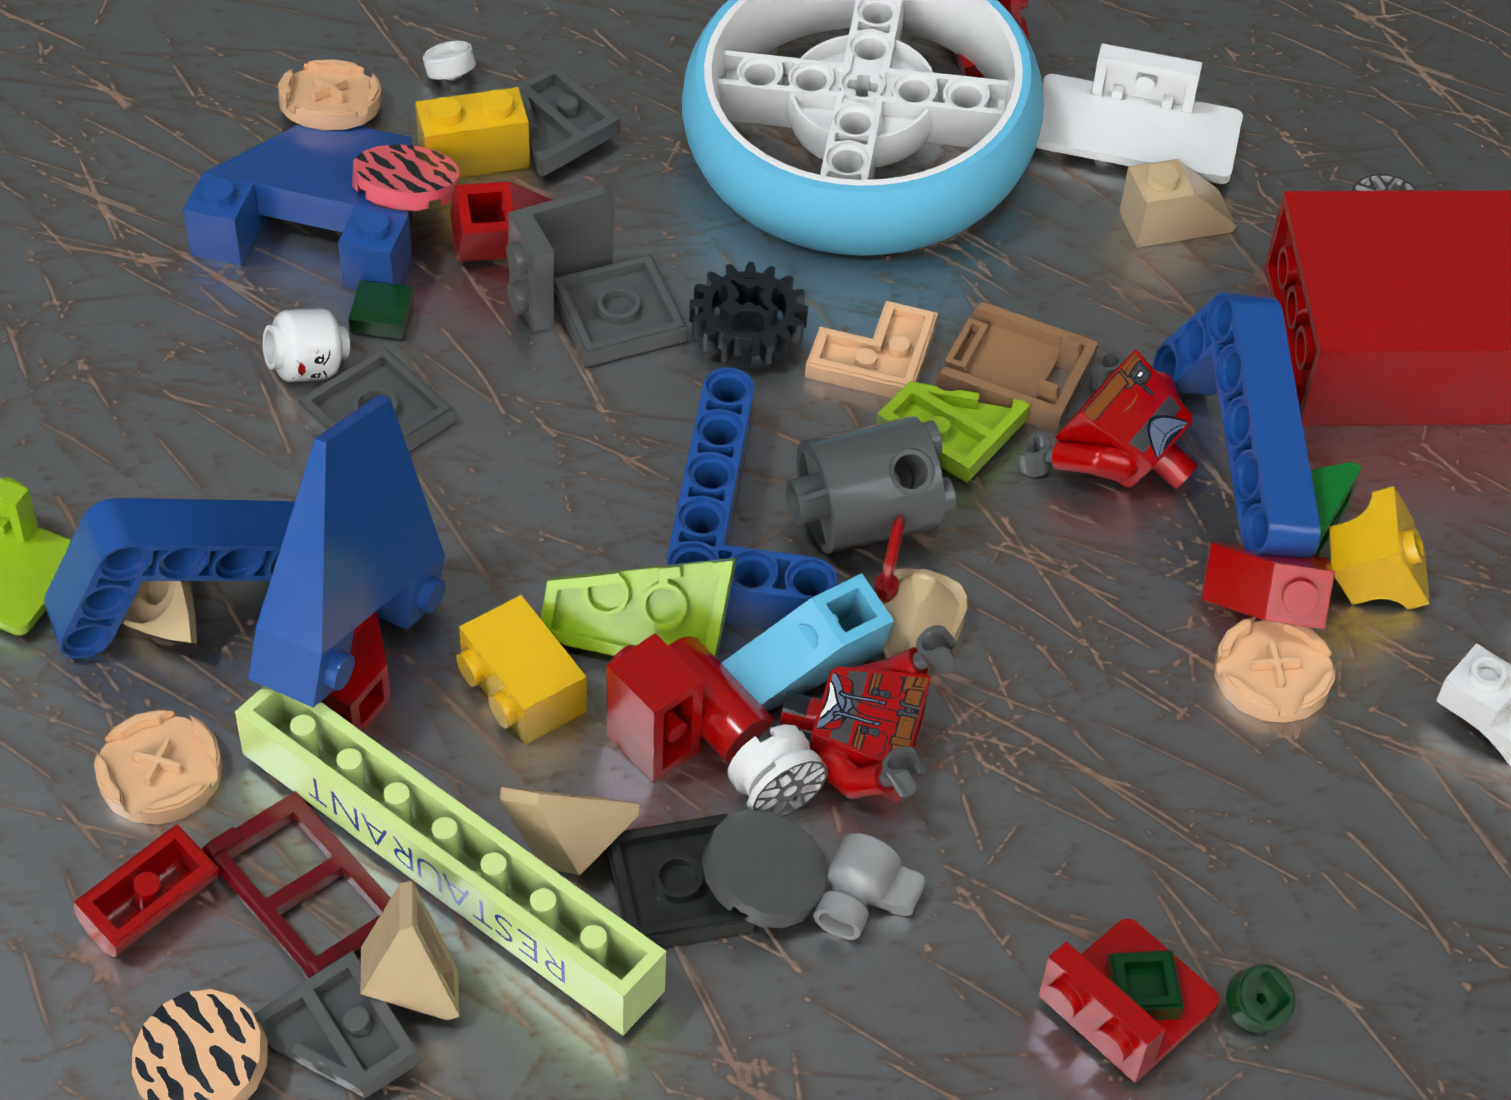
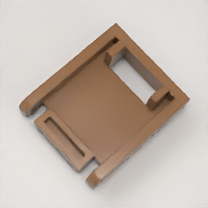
M980 302L976 305L972 317H968L944 360V367L937 375L935 385L946 391L958 389L979 393V403L1012 408L1013 399L1023 400L1030 404L1029 417L1025 423L1058 434L1091 370V366L1095 362L1099 342L995 305ZM1055 368L1071 373L1061 393L1059 385L1049 382Z

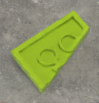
M737 557L552 577L547 581L540 619L560 644L615 656L624 647L637 645L656 633L667 645L682 637H695L718 658Z

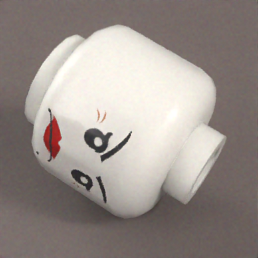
M323 308L281 311L274 318L273 324L265 327L263 333L265 362L269 369L276 370L279 377L287 382L328 380L336 375L341 360L347 359L350 352V339L347 329L344 326L339 327L334 315Z

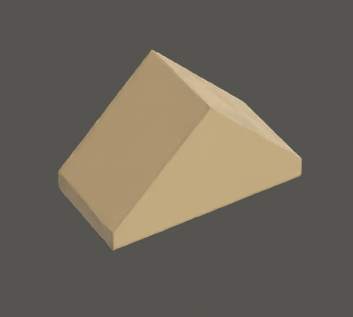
M501 787L499 798L534 856L553 870L581 875L638 817L640 807L638 803L603 797Z
M413 880L400 883L361 947L360 994L444 1020L459 1017L458 969Z

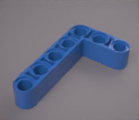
M1221 292L1215 295L1160 345L1154 356L1153 369L1168 373L1173 378L1178 393L1208 396L1218 393L1244 549L1257 552L1254 553L1256 555L1310 558L1315 553L1319 544L1320 521L1281 304L1276 298Z
M722 367L708 374L703 383L666 565L737 557L724 624L769 629L810 598L837 586V573L832 565L816 557L729 545L752 427L754 384L751 377L744 371L733 367Z
M112 498L96 503L83 515L44 598V604L61 653L68 658L80 659L99 654L106 649L113 641L143 581H270L295 501Z

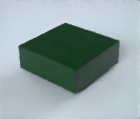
M360 280L348 318L350 333L404 339L414 303L413 286Z
M1173 950L1108 953L1105 964L1108 979L1156 1021L1181 1019L1184 1005Z

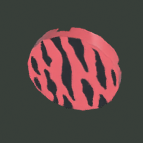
M400 144L376 146L361 152L353 160L352 187L357 192L361 189L366 191L365 199L371 201V203L394 210L420 211L429 208V201L441 199V205H445L453 199L455 185H459V167L450 157L436 150L420 146Z

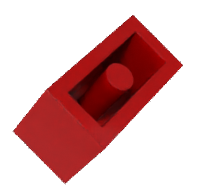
M656 633L637 645H628L621 649L612 658L611 662L606 665L607 737L652 783H655L701 752L703 679Z

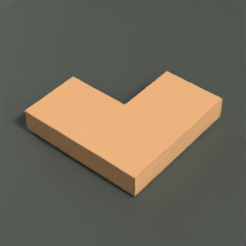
M886 301L873 339L820 326L806 363L805 378L893 398L909 381L918 383L937 326L938 313Z

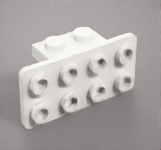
M1102 43L1094 81L1059 74H1048L1044 77L1042 83L1044 99L1043 122L1036 148L1125 166L1179 159L1208 182L1225 184L1231 178L1243 114L1235 108L1194 101L1202 62Z

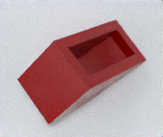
M1210 541L1201 595L1202 600L1265 621L1325 629L1335 570L1328 558L1318 556L1297 558L1256 555L1254 553L1257 552L1244 549L1243 545Z

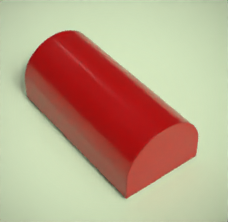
M686 636L677 639L668 646L703 679L701 736L726 763L730 764L732 758L741 747L755 736L759 739L775 719L697 638Z
M175 824L75 900L74 911L91 939L106 954L116 957L219 876V867L178 824Z

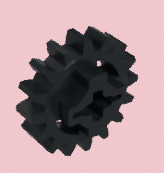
M748 262L745 271L738 272L732 264H727L725 276L721 277L710 271L707 273V284H696L694 287V299L690 300L689 322H692L693 338H703V350L706 353L719 348L721 350V361L725 363L733 355L741 356L743 366H749L752 357L757 356L766 365L771 364L772 352L777 351L779 354L787 357L791 354V342L801 344L803 341L804 328H807L808 306L804 305V290H793L794 278L790 275L779 280L775 278L776 267L770 266L763 273L756 272L754 262ZM716 308L720 310V315L717 317L714 314ZM779 311H781L783 314V318L781 320L777 318V313Z

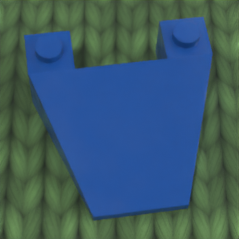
M298 124L203 172L183 208L191 255L242 266L264 221L269 216L343 232L338 242L343 288L357 291L360 280L401 285L412 263V211L394 210L378 206L365 199L366 191L361 189L357 192L352 187L353 160L361 152L376 146L393 144L412 145V137L361 126L346 130L324 131L307 128Z
M379 394L315 438L256 625L248 679L312 708L334 690H341L349 681L355 665V658L350 655L354 629L377 612L378 618L407 630L426 613H433L441 603L445 592V581L441 580L445 554L390 398Z

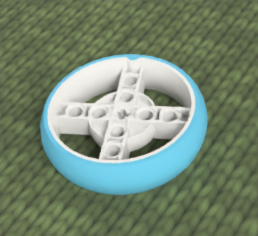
M728 0L713 15L698 38L686 67L682 92V118L693 157L710 186L729 207L757 228L786 242L821 252L858 256L885 255L926 247L962 232L985 217L1012 191L1028 167L1039 139L1044 111L1041 73L1034 52L1019 24L998 0ZM850 28L849 35L826 40L811 48L801 58L765 55L780 45L806 35ZM902 32L930 40L950 49L958 55L964 56L976 65V68L985 78L933 73L931 66L919 52L900 41ZM729 121L792 128L794 135L803 147L823 160L820 175L797 169L765 154L746 140ZM924 143L971 148L940 166L902 177L874 179L876 167L899 162L916 152Z

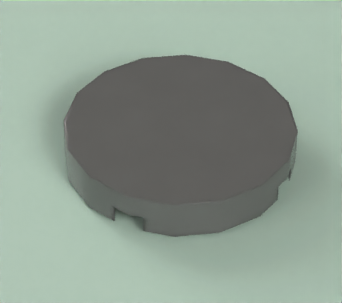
M747 809L728 815L713 830L702 856L705 881L716 899L729 911L735 907L740 912L747 914L748 916L745 921L759 927L785 928L803 922L820 902L826 890L828 871L825 857L812 836L794 821L771 811Z

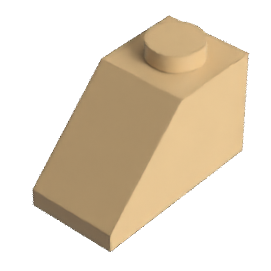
M1179 159L1128 166L1119 212L1136 248L1235 232L1236 223L1218 188Z

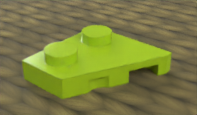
M909 381L877 413L876 424L908 416L918 417L922 423L934 421L942 439V453L937 455L940 467L968 483L1028 420L1030 404L1017 399H1013L1012 408L979 403V393L958 389L946 391L935 385Z

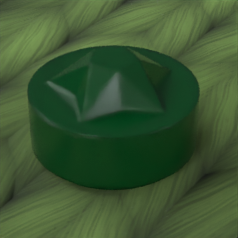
M1257 964L1238 972L1232 977L1226 991V1002L1232 1018L1238 1025L1253 1033H1265L1283 1026L1290 1020L1295 1009V993L1291 982L1283 972L1271 965Z

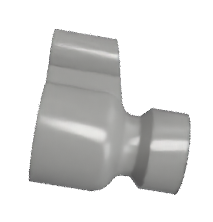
M850 833L844 836L828 870L827 877L833 890L823 894L813 917L815 922L828 933L839 938L855 940L860 937L868 920L867 906L882 908L899 916H910L913 914L926 886L927 879L921 873L901 865L899 855L883 841L862 833Z

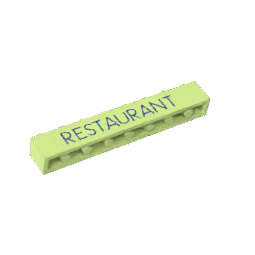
M263 686L235 711L243 755L293 792L296 791L301 798L624 1036L665 992L666 950L322 702L312 708Z

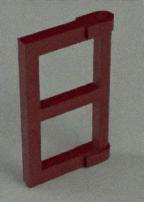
M296 791L240 826L232 827L206 843L202 848L204 853L219 867V874L300 967L307 979L351 951L354 952L357 958H360L363 943L391 899ZM295 821L328 860L265 898L232 858L290 822ZM341 876H344L379 916L315 956L281 915Z

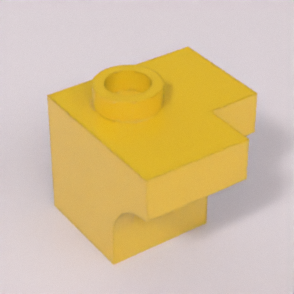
M1395 486L1372 492V498L1368 507L1358 517L1348 522L1329 526L1331 565L1335 570L1334 577L1352 605L1371 600L1386 599L1396 601L1409 610L1430 604L1423 541L1418 530L1415 528L1412 515Z

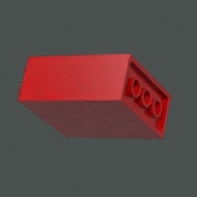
M1511 190L1284 191L1264 268L1270 296L1279 301L1283 310L1303 426L1511 424Z

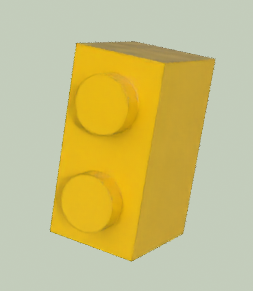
M518 87L415 101L419 146L436 150L450 157L459 167V178L530 168L529 122Z
M522 595L459 626L461 653L456 655V660L463 677L472 687L479 684L488 696L490 709L498 723L505 729L511 726L525 745L587 712V676Z

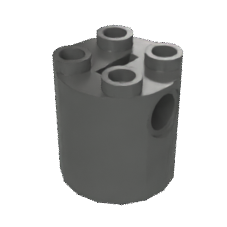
M908 416L801 441L797 448V478L789 479L786 482V497L794 522L797 525L808 523L815 541L822 551L828 554L889 540L893 522L897 520L898 515L904 516V522L906 523L903 536L939 528L944 521V514L955 511L956 494L951 480L948 477H942L937 456L942 453V439L934 421L922 423L918 417ZM894 472L898 475L900 484L897 482Z

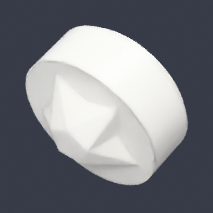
M465 41L444 42L431 47L423 55L426 73L431 79L454 81L461 78L463 74L472 70L476 65L472 46Z

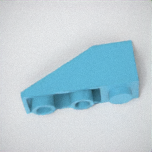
M861 573L810 598L721 662V664L766 711H769L784 703L788 691L803 694L827 682L832 669L838 666H858L882 654L894 620Z

